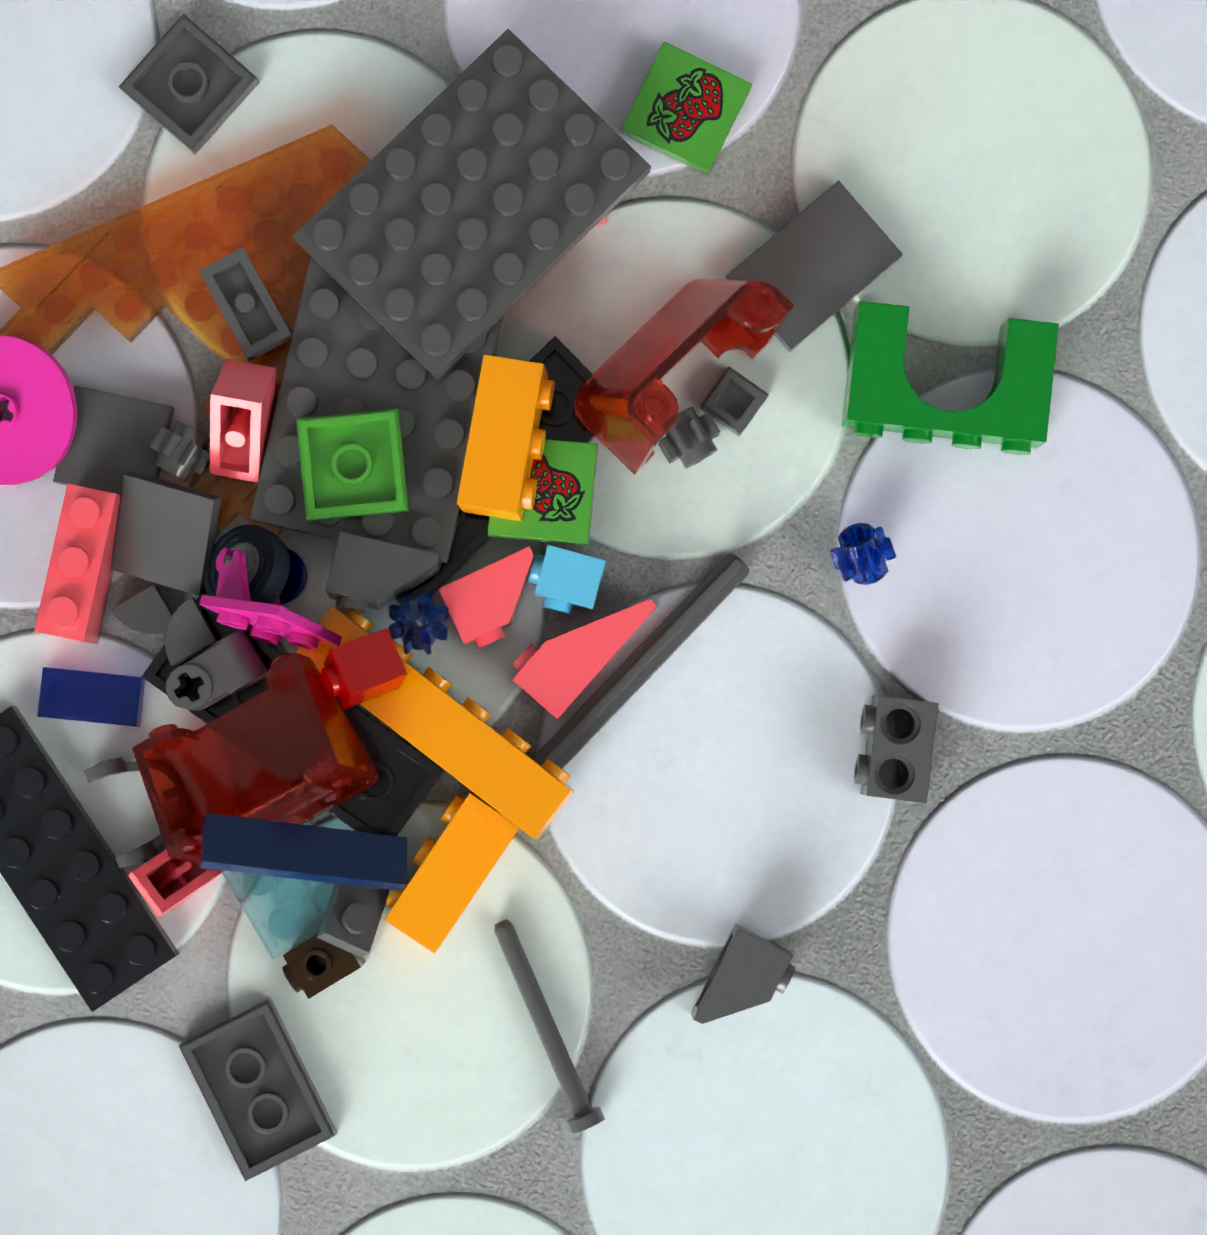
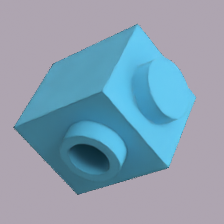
M548 545L545 556L535 555L528 582L536 584L535 595L544 598L543 608L569 615L572 613L573 606L593 612L606 560Z

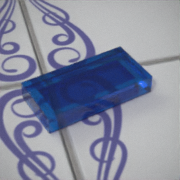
M43 667L37 717L140 727L145 679L135 676Z

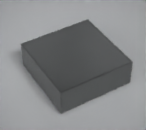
M729 366L703 401L700 409L705 413L710 412L712 418L740 437L769 394Z

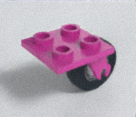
M245 524L229 530L217 541L204 573V584L208 595H202L199 605L218 613L217 622L241 630L249 628L251 629L249 637L263 643L278 645L280 638L288 639L287 642L291 645L313 651L317 650L318 644L339 646L342 640V636L281 606L279 595L283 591L289 576L290 556L285 543L276 534L261 526Z

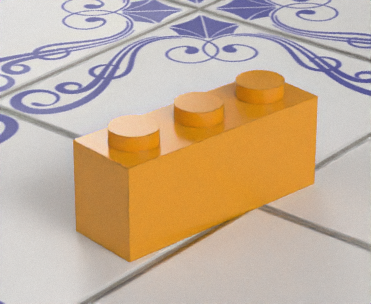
M491 355L483 356L457 498V505L463 512L522 522L524 508L532 510L537 490V479L530 478L533 459H542L546 438V430L539 429L542 410L550 411L555 386L553 380H548V373L544 364Z
M474 792L469 793L465 800L458 795L454 798L440 819L448 826L436 842L428 837L412 861L419 866V869L409 884L406 882V886L402 891L392 890L386 899L385 905L391 908L384 920L434 954L519 830V827Z

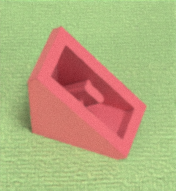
M202 826L128 875L158 917L174 910L225 872L223 870L199 868Z

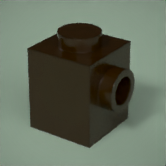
M317 933L283 955L287 964L282 969L295 992L298 993L303 990L307 998L310 999L361 968L366 963L364 957H358L317 938Z

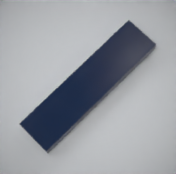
M206 813L202 826L199 868L402 891L406 886L408 837Z

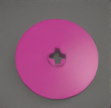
M0 335V402L10 401L8 410L14 413L13 418L2 420L4 412L0 409V485H17L43 477L52 471L65 457L76 432L78 418L77 402L67 373L52 354L28 339L11 335Z

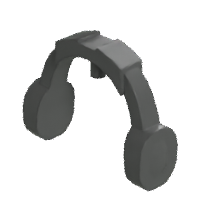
M120 757L104 760L84 770L88 782L132 771L149 772L158 776L169 788L168 791L157 794L159 802L163 803L173 799L172 818L166 829L151 841L115 857L119 869L140 865L147 862L151 857L158 855L157 848L168 841L177 831L181 821L185 820L186 799L182 797L178 784L180 782L165 766L160 767L148 762H125L124 758Z

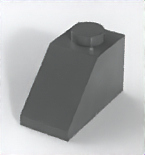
M339 532L325 591L330 599L337 600L335 607L356 614H365L366 607L380 610L437 575L442 564L440 562V555L425 550Z
M735 924L691 1011L693 1020L704 1024L770 1002L775 991L783 994L795 971V966L789 964L793 955L789 950Z

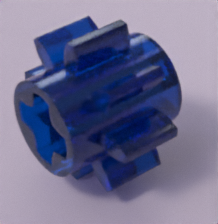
M856 523L846 527L838 536L840 547L830 550L835 568L840 570L843 580L848 581L852 579L860 585H869L881 580L889 572L886 561L896 558L891 538L885 536L883 527L879 526L874 529L868 523Z
M406 591L405 600L400 606H389V617L395 622L388 626V630L392 639L401 637L405 654H408L412 649H424L429 655L431 654V645L434 644L436 639L447 641L448 628L442 623L449 619L448 607L440 606L436 608L433 602V592L429 591L423 596L413 595L410 591ZM419 619L422 626H418L415 620Z

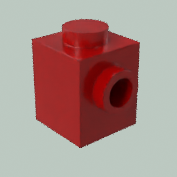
M388 628L331 648L323 663L325 668L321 669L322 680L328 694L332 698L338 697L343 710L399 689L408 675Z

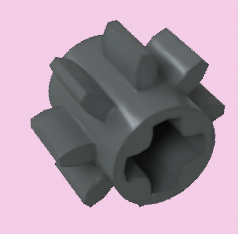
M690 407L661 424L666 436L659 440L658 445L669 464L680 458L685 469L718 450L712 439L718 437L721 431L710 412L698 417L694 408Z
M178 420L171 431L160 426L149 447L159 452L153 464L185 482L192 471L203 476L210 464V453L205 451L210 438Z

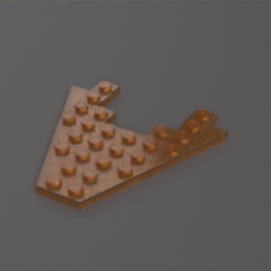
M331 124L0 268V289L20 309L0 329V335H11L28 339L53 355L96 310L132 343L166 307L222 361L225 362L226 359L276 368L275 413L291 339L258 358L249 361L199 270L244 247L293 335L311 257L295 241L293 235L371 160ZM211 395L200 405V408L209 416ZM209 468L191 488L222 497L216 538L239 514L252 525L264 527L280 538L283 528L250 520L258 483L212 475Z

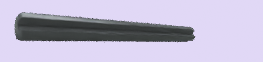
M727 554L535 754L533 759L542 766L548 758L563 769L749 575L750 570L748 566L735 554Z

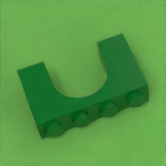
M859 301L853 315L841 426L852 427L853 435L866 438H882L883 431L903 433V441L920 444L932 443V437L952 439L951 446L962 449H981L982 442L1000 444L1001 452L1015 455L1031 454V448L1037 449L1046 443L1059 323L1008 318L1000 326L995 377L988 396L980 405L963 411H946L935 408L923 401L908 382L904 368V354L910 306Z

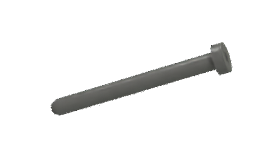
M508 919L496 923L494 927L495 935L574 1117L568 1120L572 1133H578L591 1128L605 1119L601 1108L591 1107L513 924Z

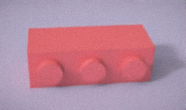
M67 483L34 632L86 643H98L114 570L110 569L121 499L120 495Z

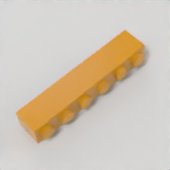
M331 606L318 623V625L342 636L340 645L371 634L369 631L374 625L362 614L347 611L343 613L334 606ZM393 639L408 675L399 689L362 702L360 705L530 837L539 839L575 792L566 785L571 776L548 758L541 766L526 754L531 747L528 742L508 727L503 734L486 723L492 716L488 711L469 697H467L463 704L447 693L452 686L449 681L430 667L422 674L408 663L413 654ZM318 644L316 651L299 648L295 654L321 674V669L325 668L323 663L330 649L336 646Z

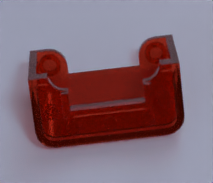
M702 278L691 281L582 384L574 402L576 416L635 475L652 459L655 454L653 449L657 442L670 430L678 417L679 407L677 399L661 380L700 342L718 359L725 352L738 349L747 351L746 354L753 360L771 342L795 305L777 287L762 280Z
M299 653L280 656L271 663V669L265 674V681L269 689L195 731L178 728L175 724L163 725L152 730L148 735V739L132 747L169 857L200 863L202 826L206 813L303 825L363 792L378 781L379 776L370 754L336 698H332L328 694L321 673L311 658Z

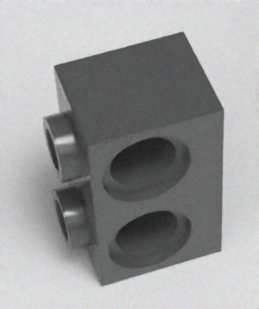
M877 695L872 696L871 705H863L860 734L867 735L865 755H857L854 770V784H861L860 794L927 803L939 703ZM894 709L903 711L909 719V729L900 738L892 737L885 728V719ZM895 759L903 768V778L898 785L888 788L880 781L879 769L886 760Z

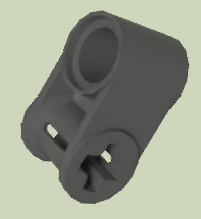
M239 630L214 643L202 654L172 671L166 681V692L169 700L175 706L183 710L200 711L229 695L236 694L267 676L269 671L245 630ZM188 676L192 679L203 680L204 685L198 688L200 695L198 700L194 697H183L181 691L187 688L185 678Z

